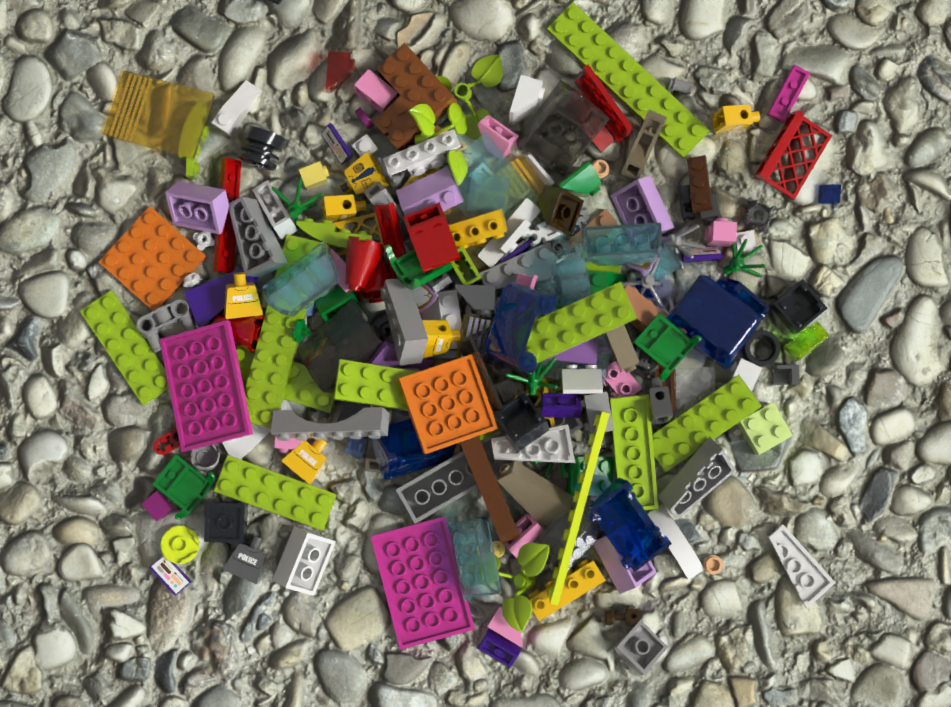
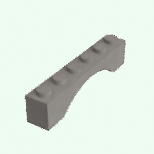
M367 407L348 419L336 423L321 424L307 421L299 417L292 410L273 411L271 434L280 441H289V439L293 438L300 441H305L307 438L342 440L343 437L379 439L380 436H388L390 413L383 407Z

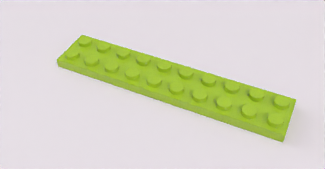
M574 2L547 28V31L584 66L589 64L599 80L642 121L645 120L649 110L667 117L658 136L682 159L710 132L703 123Z
M286 235L282 251L289 264L277 269L245 388L251 424L271 428L273 411L281 410L298 343L292 337V331L296 321L300 319L305 320L314 279L319 268L318 262L322 257L325 245L322 242Z

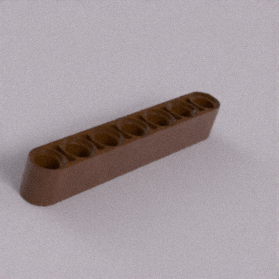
M479 436L460 442L501 544L520 537Z

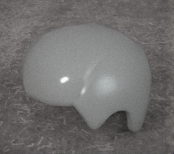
M215 445L191 450L190 461L197 470L206 472L213 470L218 465L220 451L217 450Z

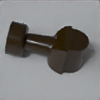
M632 606L627 607L625 611L613 613L612 609L605 610L606 625H613L614 621H627L630 624H634L642 619V613L638 608Z

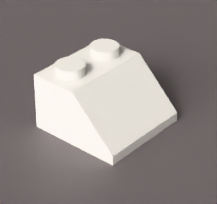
M566 365V369H561V392L563 394L603 393L602 370L597 368V365H585V368L577 369V365Z

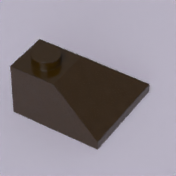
M544 185L538 204L546 225L568 236L573 235L584 200L563 189Z

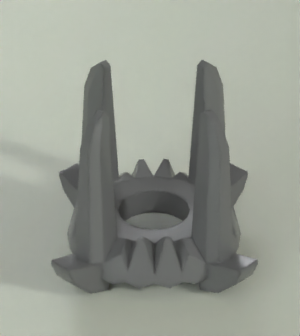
M751 197L748 198L749 206L744 212V220L740 222V225H747L751 229L762 230L765 235L768 234L767 228L771 221V212L777 209L776 205L768 208L766 205L759 203L757 199L752 200ZM755 211L763 213L761 221L754 219L753 213Z
M636 345L634 350L639 358L641 348ZM651 356L648 362L647 359L645 361L643 358L641 360L638 359L640 363L633 372L644 375V378L653 377L654 372L659 368L656 365V361Z

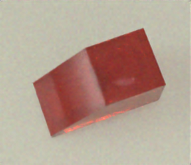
M328 51L325 88L327 93H332L351 77L352 70H355V59H352L351 52Z

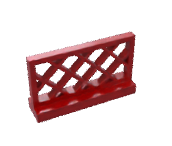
M589 64L583 67L581 77L575 81V84L618 144L634 133L632 125Z
M799 110L790 114L753 176L758 180H763L792 200H795L833 136L804 117V114ZM802 122L808 126L809 133L800 134L799 126ZM817 133L825 137L822 144L816 145L814 134ZM810 135L812 146L804 148L801 137ZM797 138L800 149L791 151L790 141ZM813 148V159L806 161L804 150ZM800 151L802 162L794 164L792 153ZM788 154L790 165L782 167L780 158L782 155ZM803 164L805 173L803 176L797 177L795 166ZM791 167L793 178L784 180L782 169ZM778 170L781 181L774 182L769 179L771 173ZM794 180L795 189L791 193L787 191L785 182Z

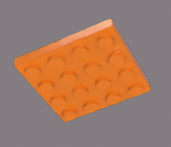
M149 206L101 258L99 263L154 311L162 307L184 283V278L193 273L207 256L156 210Z
M472 354L398 379L423 455L498 429Z

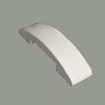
M663 504L658 506L659 509H653L646 516L656 531H658L678 562L679 567L689 580L703 571L704 567Z

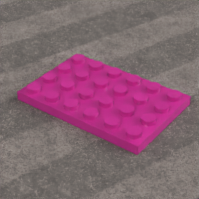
M225 320L159 339L181 452L253 435L231 322Z
M446 516L371 536L400 650L475 630Z

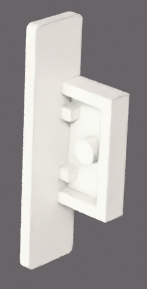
M451 130L385 157L383 161L390 176L408 169L412 177L415 175L419 176L424 174L425 171L439 168L447 163L444 154L459 148L461 145L455 130Z
M526 198L506 221L509 231L504 233V237L492 238L478 254V258L490 268L494 267L504 254L513 252L518 246L516 241L520 237L524 238L530 232L528 227L541 209Z

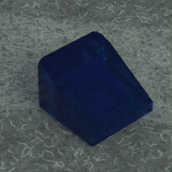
M841 184L819 185L818 204L838 205L840 203Z

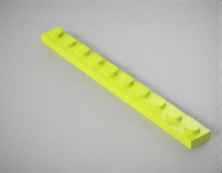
M600 411L599 415L596 414L593 426H596L595 432L590 434L588 445H591L589 453L586 452L584 455L583 464H586L584 472H580L578 483L581 484L579 491L575 490L573 496L575 506L574 510L570 509L567 520L570 521L568 529L564 530L562 538L565 541L564 547L559 549L557 559L560 560L559 566L554 568L552 578L555 579L554 584L549 586L547 598H550V604L557 606L609 418V413Z

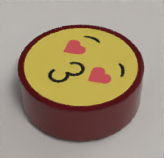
M492 540L487 546V553H492L500 559L506 553V546L501 544L500 540Z

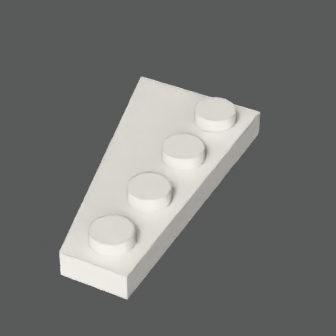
M283 400L281 410L293 411L289 402ZM251 424L253 435L222 442L229 455L243 459L271 432V428Z
M568 425L549 428L548 432L519 452L514 449L505 436L491 439L495 460L575 463Z
M783 524L768 536L804 607L807 609L835 584L834 580Z

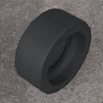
M758 330L745 338L742 344V353L746 361L759 367H764L778 359L780 343L773 333L767 330ZM759 337L768 339L772 345L771 355L764 360L756 359L750 351L752 341Z

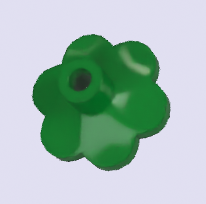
M304 319L296 321L292 331L294 341L299 343L311 333Z

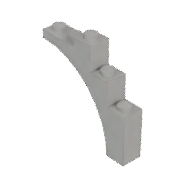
M380 181L364 191L373 207L381 203L394 202ZM394 202L405 250L408 253L415 248L403 218L404 215ZM445 272L429 281L428 284L437 293L446 288L452 281Z

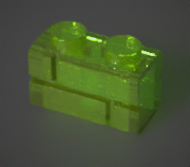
M816 321L783 347L794 361H799L826 340L829 334Z

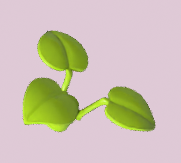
M500 55L486 56L477 61L472 68L471 74L478 81L468 84L459 83L453 91L452 83L448 78L436 76L453 96L456 95L460 100L467 103L472 114L466 115L468 128L465 134L469 138L481 143L484 142L478 123L487 115L491 116V114L485 109L475 112L469 101L472 95L470 88L480 83L487 88H491L501 82L503 67Z
M457 103L450 104L447 109L448 118L452 124L435 132V115L429 105L418 104L408 111L414 117L421 130V133L415 136L416 145L434 138L437 134L453 127L458 135L464 134L468 128L466 115ZM451 150L447 153L448 164L456 184L460 185L467 174V162L461 151L455 152V150Z
M526 543L520 548L517 559L518 563L522 565L521 571L523 573L517 575L498 572L501 561L492 553L478 554L472 560L474 578L481 585H491L496 580V575L514 579L515 586L520 590L514 594V598L509 597L504 600L502 614L505 621L512 628L520 632L524 631L531 617L532 604L527 597L518 595L525 593L526 589L534 587V576L542 571L548 558L549 545Z

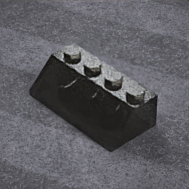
M587 496L568 570L614 523L589 496ZM573 502L572 510H574L575 502ZM569 512L554 519L532 542L549 545L546 565L552 571H554L555 567L559 566L560 560L557 559L559 549L564 547L565 541L562 538L564 530L568 529L570 521H567Z

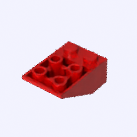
M440 202L403 216L423 272L460 258Z

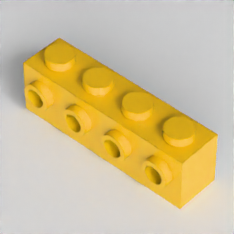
M502 208L449 225L457 249L462 246L468 248V244L475 242V245L487 242L486 238L492 236L494 239L504 237V233L509 231Z
M588 559L581 561L577 564L579 567L573 571L568 569L558 606L550 604V598H547L549 586H553L555 579L545 584L546 588L541 591L536 589L528 594V599L532 604V611L539 621L606 581L592 559L590 561Z

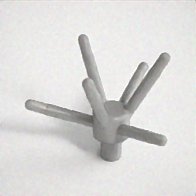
M379 157L378 161L386 172H383L386 179L390 180V186H393V195H397L396 191L403 185V180L410 177L411 174H405L406 169L401 174L396 173L390 176L385 163Z
M689 220L676 235L670 234L668 237H660L661 244H668V247L673 248L681 270H684V265L679 251L691 259L694 257L682 248L681 245L705 249L704 245L684 242L681 239L682 236L699 228V225L688 228L693 223L692 220Z
M658 257L649 275L644 276L638 271L632 270L641 280L622 282L623 286L627 284L630 286L641 285L642 288L639 292L641 295H643L646 289H650L660 308H664L653 288V285L663 287L662 283L655 281L653 278V274L660 261V257Z

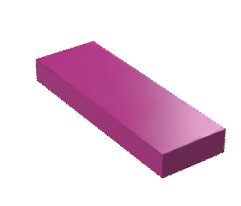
M794 64L767 115L784 123L811 73Z

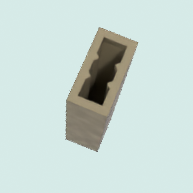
M625 325L604 333L603 335L619 371L629 373L636 370V366L640 362Z
M514 460L500 467L497 481L541 526L568 513L570 509L572 510V495L518 461Z

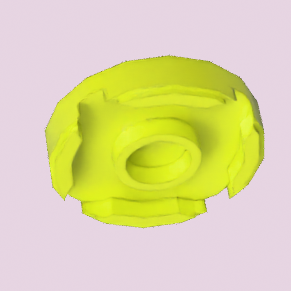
M177 525L169 528L164 533L160 548L163 556L168 561L175 564H185L196 557L200 541L198 535L191 528Z

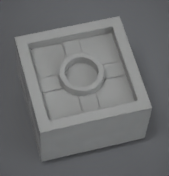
M603 391V393L581 395V407H583L585 422L582 423L583 429L589 434H594L596 426H593L595 415H599L600 411L609 413L605 432L614 431L608 393Z

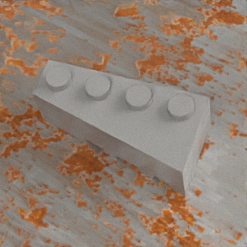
M240 197L230 202L229 212L245 276L262 277L288 265L289 263L257 199Z
M550 242L479 273L482 277L483 285L495 286L496 291L513 288L519 273L534 277V274L537 275L536 284L565 278V274Z
M387 279L384 282L383 288H381V298L385 303L398 364L422 363L428 336L413 292L406 288L399 279Z
M709 437L658 495V498L663 506L678 520L733 474L736 469L724 450Z

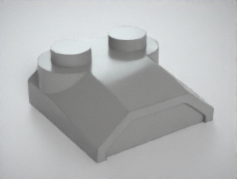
M641 619L616 643L614 648L617 654L634 671L640 675H645L669 646Z

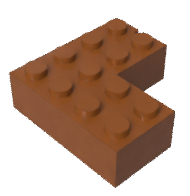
M405 43L377 68L401 96L373 123L399 151L407 149L409 145H413L415 143V136L421 133L414 117L408 112L412 107L418 104L429 105L434 112V124H436L447 113L450 104L458 103L450 91Z

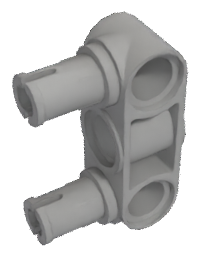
M176 300L168 305L159 307L151 313L142 316L137 321V329L148 340L154 354L162 351L158 336L160 330L169 328L177 322L183 324L186 332L197 329V326L193 320L194 315L190 305L184 300ZM185 304L186 311L183 314H179L178 307ZM146 321H150L151 328L145 331L143 325Z

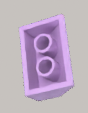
M448 166L396 191L404 215L440 202L443 211L464 202Z
M651 176L637 179L611 194L612 200L634 246L675 228Z
M178 181L165 192L173 225L215 234L222 233L229 209L226 190Z
M630 521L592 542L619 594L638 587L657 573Z

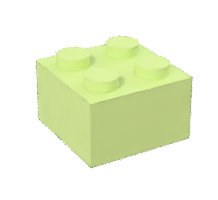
M774 402L760 407L737 423L755 455H760L793 436Z

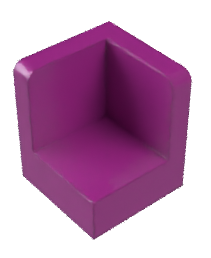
M156 491L142 503L156 522L161 521L175 509L161 491Z

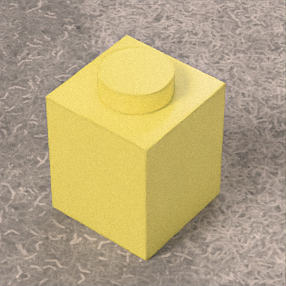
M320 161L299 169L307 191L328 183L327 177L330 174L326 165L322 166Z

